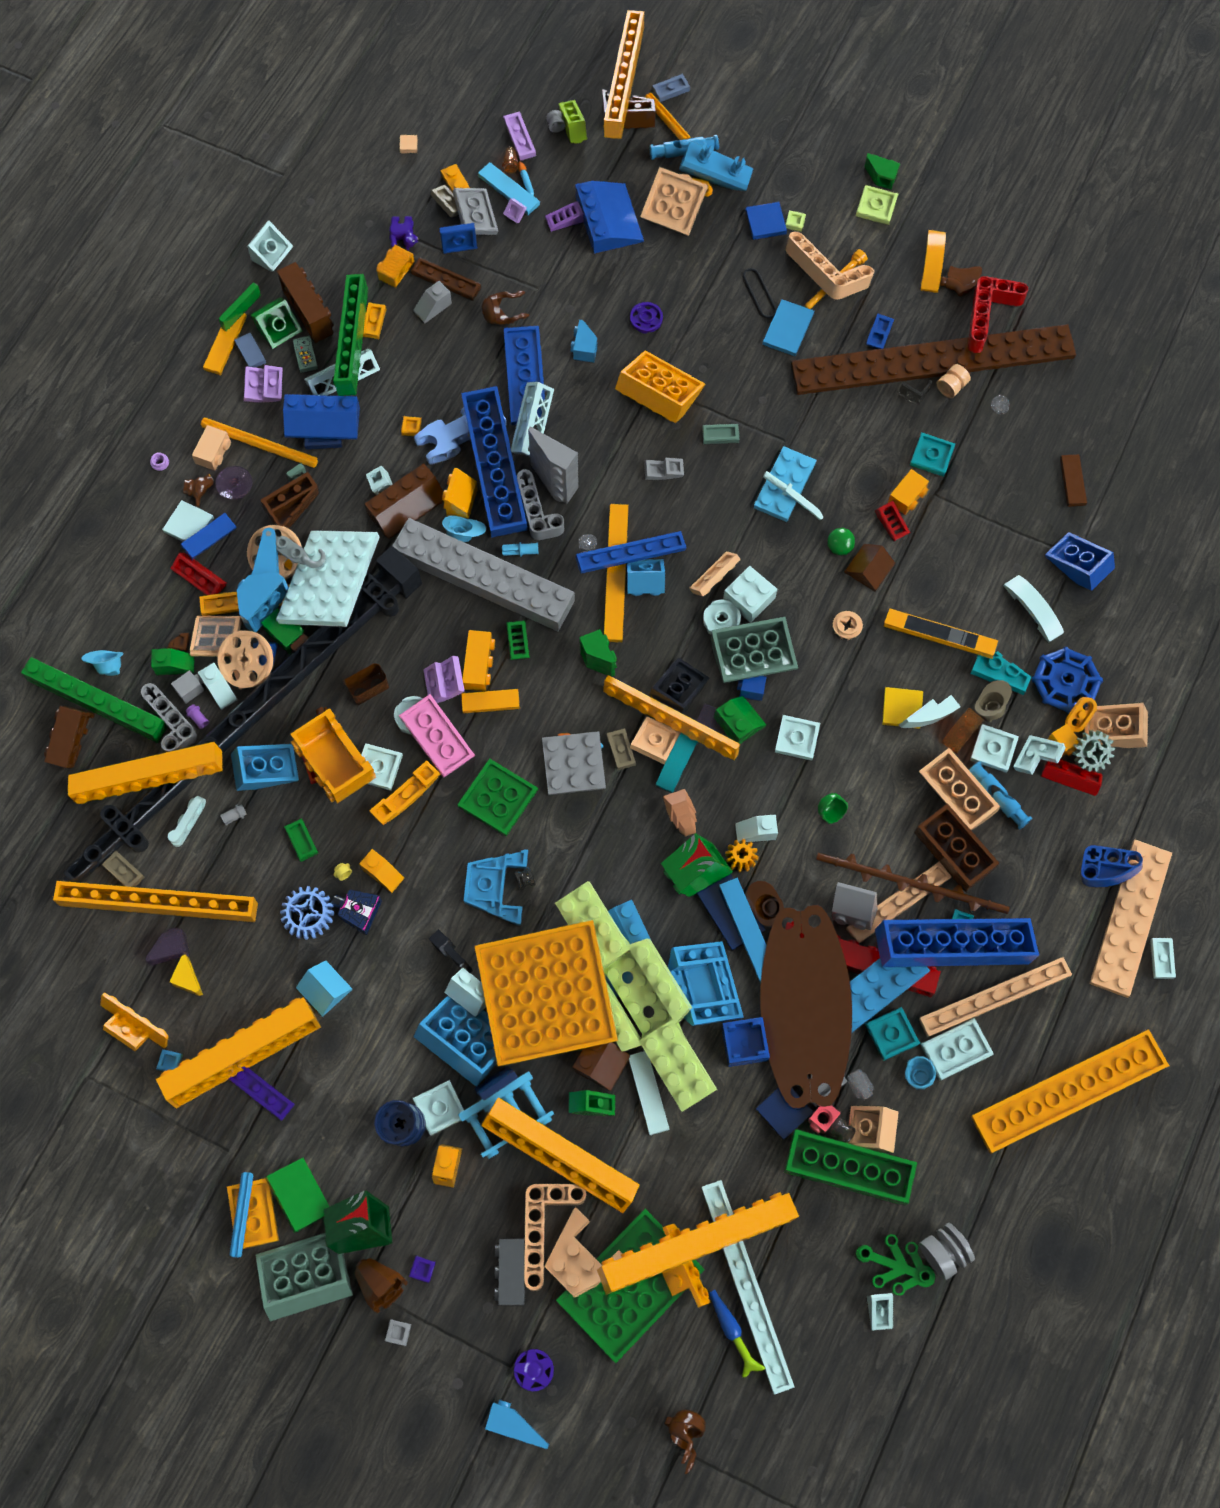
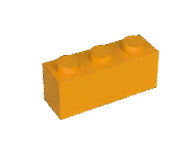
M469 630L462 679L465 690L486 691V686L490 685L491 674H488V670L493 665V656H490L491 650L495 649V639H492L491 632Z

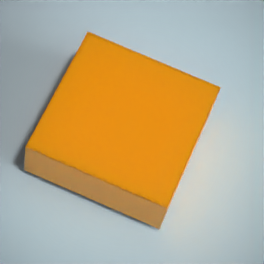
M403 416L401 434L404 436H415L421 430L422 419Z

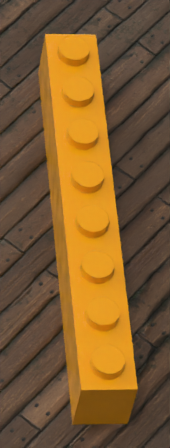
M210 742L68 775V796L76 804H84L88 801L102 800L105 797L119 796L123 793L140 791L149 787H158L167 783H176L180 780L194 779L202 775H212L223 771L222 750L215 742Z
M497 1098L481 1125L618 1211L624 1213L632 1203L639 1187L638 1183L502 1099Z

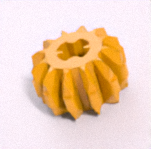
M742 839L741 844L735 840L734 845L729 844V851L725 852V856L729 857L726 859L727 864L732 863V870L738 867L739 873H741L742 868L748 872L749 866L755 867L756 863L754 861L758 860L759 857L755 854L757 853V848H751L752 842L746 845L745 839ZM740 853L744 854V859L739 858Z

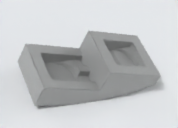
M665 458L664 461L646 460L644 463L645 480L673 479L684 476L683 459Z

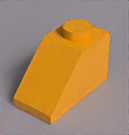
M373 849L359 863L361 869L391 893L405 879L385 858Z

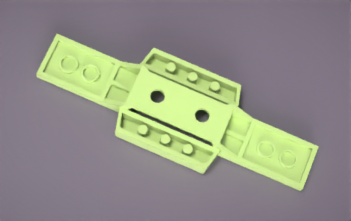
M587 881L557 901L555 904L568 925L594 921L604 974L610 980L642 1033V1037H640L606 981L618 1037L616 1043L621 1051L642 1046L682 1112L716 1091V1086L685 1038L679 1024L683 1017L692 1009V1006L652 941L644 939L630 944L620 932L590 881ZM627 971L633 975L631 983H625L622 979L623 974ZM646 1006H651L654 1009V1015L651 1018H647L643 1013Z

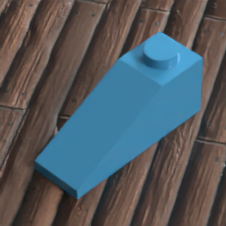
M499 1400L498 1404L493 1403L486 1424V1430L548 1449L549 1444L515 1409L510 1408L511 1403Z

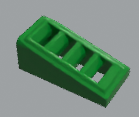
M525 621L507 622L506 628L511 660L530 658ZM522 628V632L511 633V629ZM512 636H523V639L512 640ZM513 643H524V646L513 647ZM525 650V653L514 654V651Z

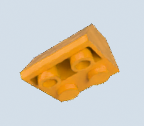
M454 468L453 473L448 476V489L444 490L442 496L444 509H446L447 517L459 516L469 519L478 491L477 481L458 468Z

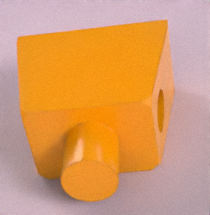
M443 1144L439 1145L432 1173L433 1184L454 1188L462 1148Z

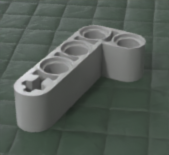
M521 470L517 474V480L531 537L534 540H544L562 535L564 532L563 516L557 513L544 516L533 474L529 470ZM533 511L538 512L535 515L530 514ZM555 523L560 524V525L557 526V527L552 526V525L555 524ZM537 527L542 528V530L536 531L534 529Z
M152 683L145 684L141 689L142 697L171 730L161 741V747L165 753L192 746L197 740V734L192 725L156 685ZM151 693L156 696L155 700L151 697ZM167 705L164 710H159L161 706ZM179 718L177 723H171L173 719ZM185 732H191L189 736L183 737ZM176 744L174 748L168 749L169 745Z

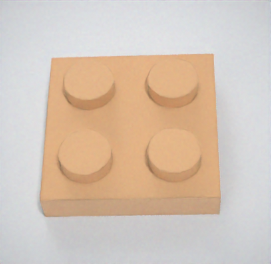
M646 717L630 748L665 764L681 732L675 731L671 727L650 717Z

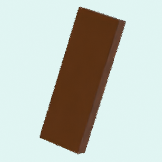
M1061 455L1060 462L1067 506H1086L1087 499L1080 455Z

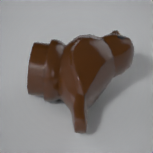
M207 474V476L198 477L195 480H185L184 494L188 496L193 495L196 500V506L200 507V499L207 489L213 485V478L210 474Z

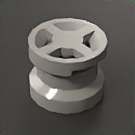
M553 110L547 114L546 119L551 132H560L565 128V121L561 111Z

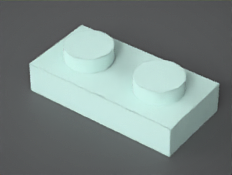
M1152 938L1150 942L1154 979L1176 978L1173 939Z

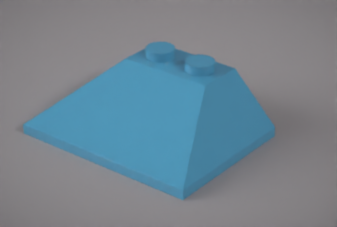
M723 941L673 947L671 949L668 969L692 1006V1009L683 1017L688 1023L695 1026L744 1018Z

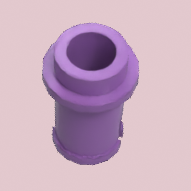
M193 704L186 709L187 717H191L199 729L209 724V720L201 713L199 706Z

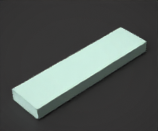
M645 1051L630 1055L629 1063L649 1135L668 1131L669 1125L651 1061Z

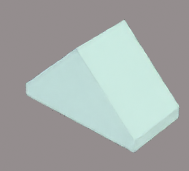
M893 1294L867 1296L871 1329H892Z

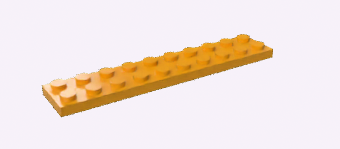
M1148 1029L972 1115L971 1118L991 1154L1168 1067L1169 1064Z

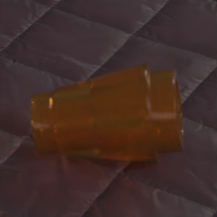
M509 147L506 149L502 168L506 173L512 174L517 171L519 163L516 150Z

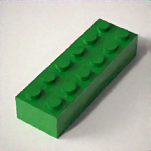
M795 1129L784 1173L905 1206L909 1204L917 1162Z

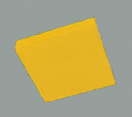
M885 687L882 725L899 726L904 720L922 708L923 691Z

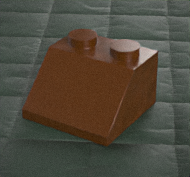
M612 1042L583 1048L573 1065V1069L577 1074L611 1092L630 1055L625 1051L622 1052Z

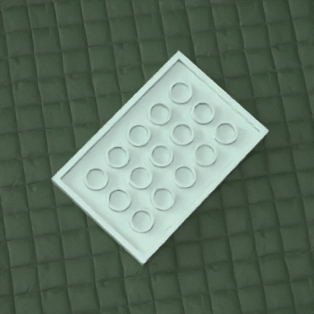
M311 531L304 547L306 554L312 561H318L321 558L318 550L321 549L326 555V560L318 568H310L298 563L276 619L278 623L347 627L380 537L378 533Z

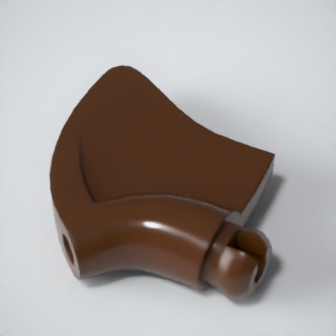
M950 266L947 278L941 277L940 286H945V288L955 291L960 297L964 296L977 285L982 273V267L956 268Z

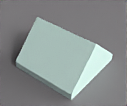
M267 221L247 247L253 262L273 272L292 249L293 245L270 221Z

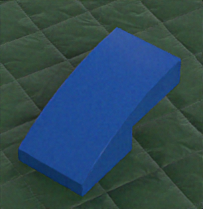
M877 314L866 345L883 349L894 319Z

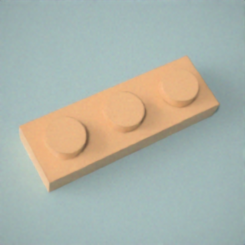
M726 551L689 588L691 592L700 596L708 594L711 588L720 582L728 571L736 566L740 561L739 556Z

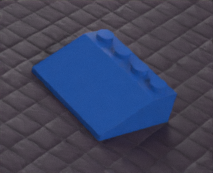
M589 181L575 185L576 200L579 202L583 212V222L594 254L644 242L624 183Z

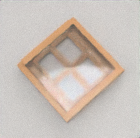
M197 616L190 646V656L218 657L222 642L230 634L240 631L241 617ZM236 637L234 639V646L236 648L238 645L239 637ZM229 653L225 655V657H232Z

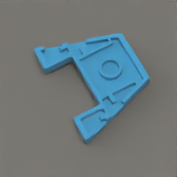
M528 850L468 863L464 903L521 926L523 907L502 904L506 868L527 869Z

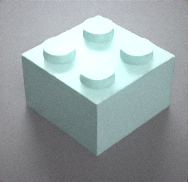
M749 566L725 589L723 600L732 602V605L739 609L740 614L751 623L776 598L777 588Z

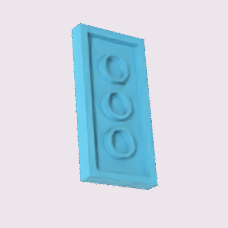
M783 446L770 473L787 485L791 483L793 485L791 488L801 495L816 464V460ZM766 480L754 504V508L787 522L797 501L787 494L785 496L782 495L783 491Z

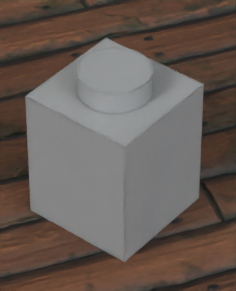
M190 670L171 683L185 704L204 691L201 685L204 682L198 674L193 675Z

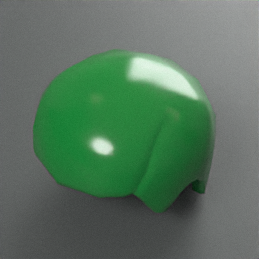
M836 528L829 534L827 539V546L831 552L839 556L850 553L855 545L853 533L846 528Z
M836 793L824 796L818 804L820 817L829 824L843 818L848 809V803Z

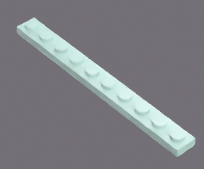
M721 1180L701 1187L713 1222L716 1221V1217L726 1213L727 1216L733 1215ZM741 1241L725 1247L723 1251L762 1363L766 1367L765 1371L773 1394L775 1395L794 1388L744 1243Z

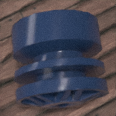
M392 1100L379 1108L375 1116L374 1125L376 1133L383 1141L407 1147L421 1139L425 1132L426 1120L423 1112L417 1106L405 1101ZM403 1120L406 1121V1123L404 1124L405 1128L400 1127L403 1124Z

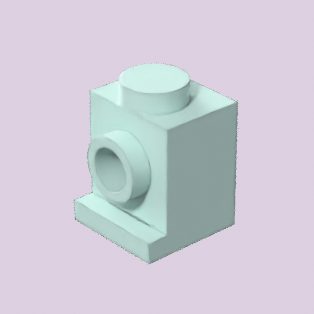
M382 466L366 474L371 489L376 495L393 485L388 472Z

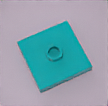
M921 432L910 466L944 477L956 444Z
M902 1007L865 1024L883 1061L920 1044Z

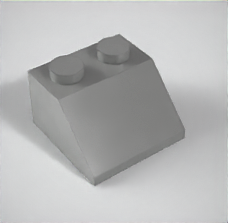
M838 882L832 907V919L841 925L849 924L860 930H871L878 910L877 893Z

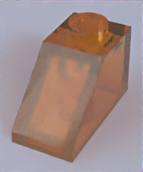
M968 708L943 739L942 743L957 754L980 728L984 719Z

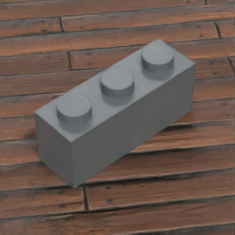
M499 1239V1244H495V1257H499V1266H495V1279H499V1288H495L494 1293L495 1301H498L499 1306H525V1239Z

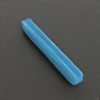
M243 1172L240 1180L230 1247V1256L236 1258L242 1256L253 1182V1174L249 1172Z

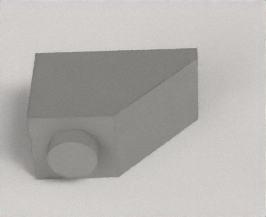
M440 281L436 282L425 290L413 310L414 313L424 323L428 322L452 304L450 291Z

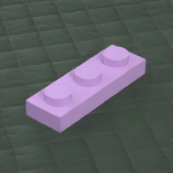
M520 112L504 116L505 125L519 160L536 156V151Z

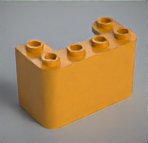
M330 708L291 733L293 749L299 757H304L306 760L304 764L309 772L314 771L317 775L315 777L316 782L320 787H323L326 792L325 794L331 802L335 801L338 804L376 778L373 767L359 753L340 723L335 719V715Z

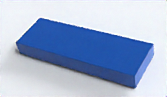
M224 513L182 542L180 546L193 560L237 527L227 514Z

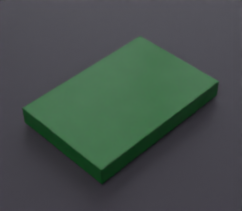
M304 1158L266 1176V1180L294 1233L324 1218V1209L330 1206Z

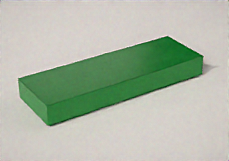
M252 283L219 317L223 330L227 331L261 296L257 284Z

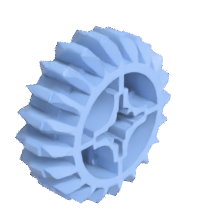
M310 886L306 887V891L299 887V893L297 894L295 891H292L293 897L286 896L288 903H282V907L285 909L280 911V914L284 916L281 918V921L286 923L284 928L286 930L290 929L289 933L291 935L296 933L297 938L303 935L305 940L309 938V934H311L313 939L316 938V932L323 935L321 929L328 930L329 926L326 923L333 922L332 918L329 917L334 915V911L330 910L334 907L333 904L329 903L330 897H325V892H319L316 887L311 892ZM307 899L303 905H297L299 902ZM316 900L322 904V914L315 910L316 905L314 903ZM310 910L311 914L307 913L305 916L304 912H308ZM292 912L300 915L299 926L293 922ZM311 921H318L314 925L307 927Z

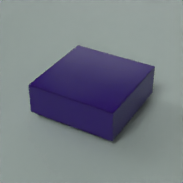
M415 1256L409 1277L430 1283L436 1262Z

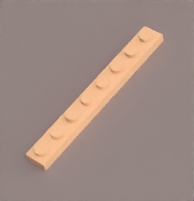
M1064 957L920 1017L919 1021L926 1036L930 1037L1071 977L1072 973Z

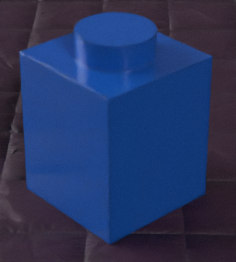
M759 676L739 680L737 690H741L739 697L744 696L748 699L762 701L766 677Z

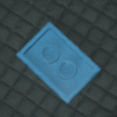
M782 299L762 345L796 356L814 315V310Z

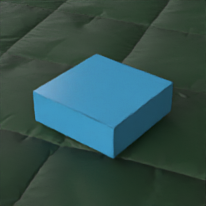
M162 1049L156 1069L164 1072L179 1067L183 1054Z

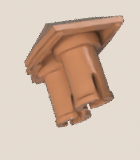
M682 789L663 796L670 821H673L677 829L679 828V832L685 837L695 834L696 810L686 790Z

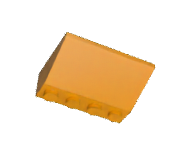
M644 351L620 372L615 389L621 392V394L632 398L637 403L648 407L653 412L664 416L667 420L677 423L702 391L705 383L653 354Z

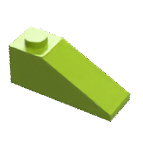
M576 101L559 103L570 142L581 143L583 140H587L585 119Z

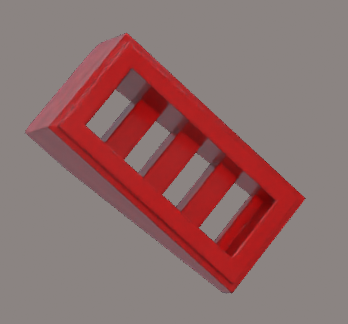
M894 501L875 510L877 517L893 541L910 533ZM890 510L891 513L884 514L885 511ZM894 516L895 519L888 521L887 518ZM898 522L899 525L891 527V524ZM899 528H902L903 531H901L898 534H895L894 531H896Z

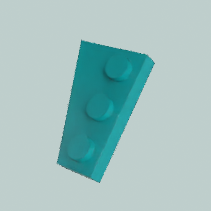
M998 651L994 653L993 659L981 655L977 656L970 674L990 682L1003 680L1009 683L1012 691L1022 695L1025 694L1031 679L1030 675L1014 663L1006 661Z

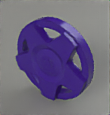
M642 302L631 310L630 322L636 330L647 334L660 328L663 322V313L656 304Z
M530 1349L523 1352L517 1358L514 1365V1376L517 1383L525 1390H542L552 1380L554 1367L551 1358L545 1352ZM536 1353L543 1355L545 1358L538 1359ZM526 1355V1362L519 1363V1361ZM550 1367V1376L548 1378L545 1371ZM517 1373L524 1376L523 1383L520 1381ZM535 1382L542 1385L540 1387L531 1388Z

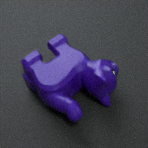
M399 216L392 217L389 229L390 246L393 248L394 245H397L396 240L404 239L406 249L409 251L410 247L418 243V237L413 234L412 217L405 216L404 223H398L400 220Z

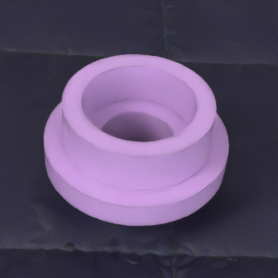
M155 453L151 457L150 464L153 469L161 471L168 467L169 459L165 454Z

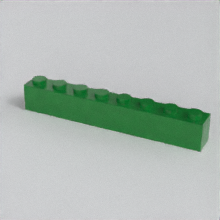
M364 274L346 275L333 380L338 396H350L357 393L368 287Z
M30 657L21 671V674L27 681L156 743H159L168 728L163 719L35 658Z

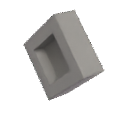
M390 1319L385 1341L407 1346L412 1324Z

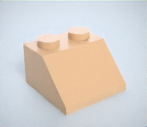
M851 1106L846 1143L877 1152L894 1153L898 1112L884 1106Z

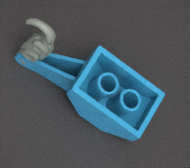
M265 528L263 530L252 575H248L246 579L241 580L236 589L239 615L248 630L257 632L262 626L261 622L276 610L284 600L289 589L285 578L279 574L278 552L293 563L303 564L310 568H318L326 560L323 550H318L321 554L320 560L312 561L305 550L285 536L278 537L272 528Z

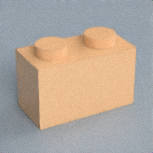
M207 425L192 454L195 464L215 471L217 466L223 461L224 452L230 447L231 441L228 433Z

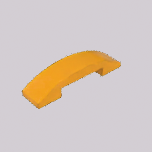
M928 230L921 291L938 293L946 232Z
M425 761L413 772V776L386 800L383 798L370 810V813L382 825L388 823L414 803L434 783L440 773L428 761Z

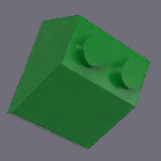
M283 298L274 300L250 315L259 332L272 349L302 332L287 301Z
M744 696L731 699L716 709L713 717L727 736L739 744L766 726V723Z

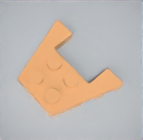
M576 1207L573 1209L545 1264V1268L574 1298L599 1285L601 1280L597 1269L602 1266L575 1238L590 1223ZM619 1250L612 1256L614 1261L621 1259L622 1253Z

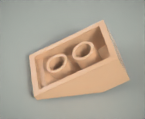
M1144 703L1097 706L1095 714L1085 727V733L1089 735L1090 730L1095 732L1099 730L1109 735L1108 739L1114 741L1110 745L1113 747H1147V709Z

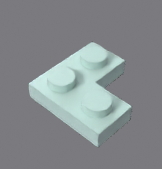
M1030 735L1013 767L1016 771L1033 775L1040 759L1058 763L1066 747L1063 743Z

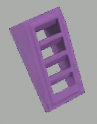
M577 201L546 215L545 218L552 232L582 223L583 212Z

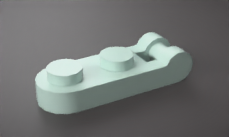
M199 796L191 798L187 805V811L178 819V826L175 830L168 833V839L175 847H180L184 843L203 811L206 799Z

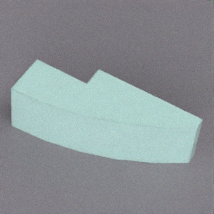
M952 695L940 704H937L932 699L899 724L901 728H915L933 724L949 716L960 706Z

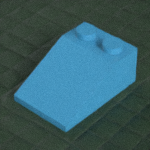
M292 744L240 746L231 753L237 791L256 790L299 780Z

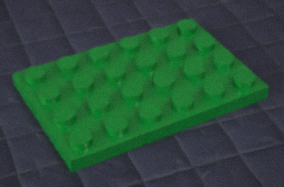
M644 1209L596 1260L602 1265L601 1262L611 1258L618 1250L622 1254L630 1250L636 1253L641 1251L640 1247L645 1244L652 1243L653 1246L659 1244V1239L666 1237L663 1226ZM696 1260L692 1261L699 1274H701L705 1269ZM660 1273L607 1295L602 1282L575 1298L566 1290L556 1301L599 1347L617 1363L684 1291L672 1296L663 1274Z

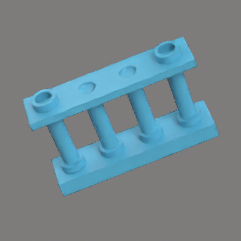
M530 1072L520 1076L485 1101L481 1100L458 1114L462 1122L465 1120L467 1123L470 1122L486 1150L481 1154L483 1158L487 1156L490 1159L499 1153L498 1148L508 1143L503 1140L493 1146L477 1119V1113L483 1109L485 1112H489L497 1098H502L503 1101H506L520 1111L512 1097L514 1096L512 1092L520 1088L521 1091H524L539 1117L536 1121L543 1125L552 1121L553 1111L546 1114L530 1087L532 1085L530 1081L533 1079Z

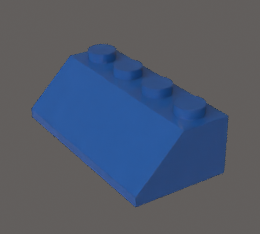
M285 394L283 407L284 436L292 438L357 439L360 412L358 397Z

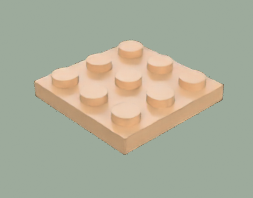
M659 167L640 217L689 236L708 185Z

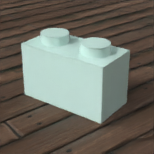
M462 968L451 978L445 993L476 1017L486 1007L482 982Z

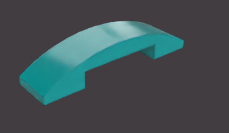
M680 733L660 773L656 786L668 792H674L698 741L692 740L687 735Z

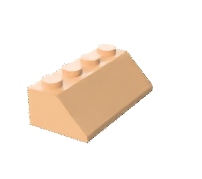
M950 748L919 771L942 800L949 804L970 830L983 824L997 813L1000 808L998 803Z

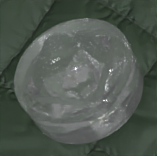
M998 395L993 398L991 408L996 414H1004L1009 410L1010 403L1007 397Z
M591 534L581 536L579 539L580 550L582 552L596 550V537Z

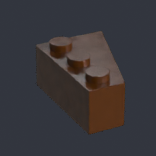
M306 472L262 498V507L274 525L284 526L289 529L319 494L318 486L309 472Z

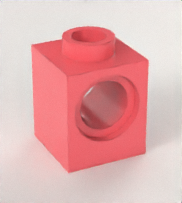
M832 1105L819 1106L807 1122L810 1123L809 1127L815 1133H822L824 1135L841 1113ZM818 1115H826L828 1118V1123H820L818 1121Z

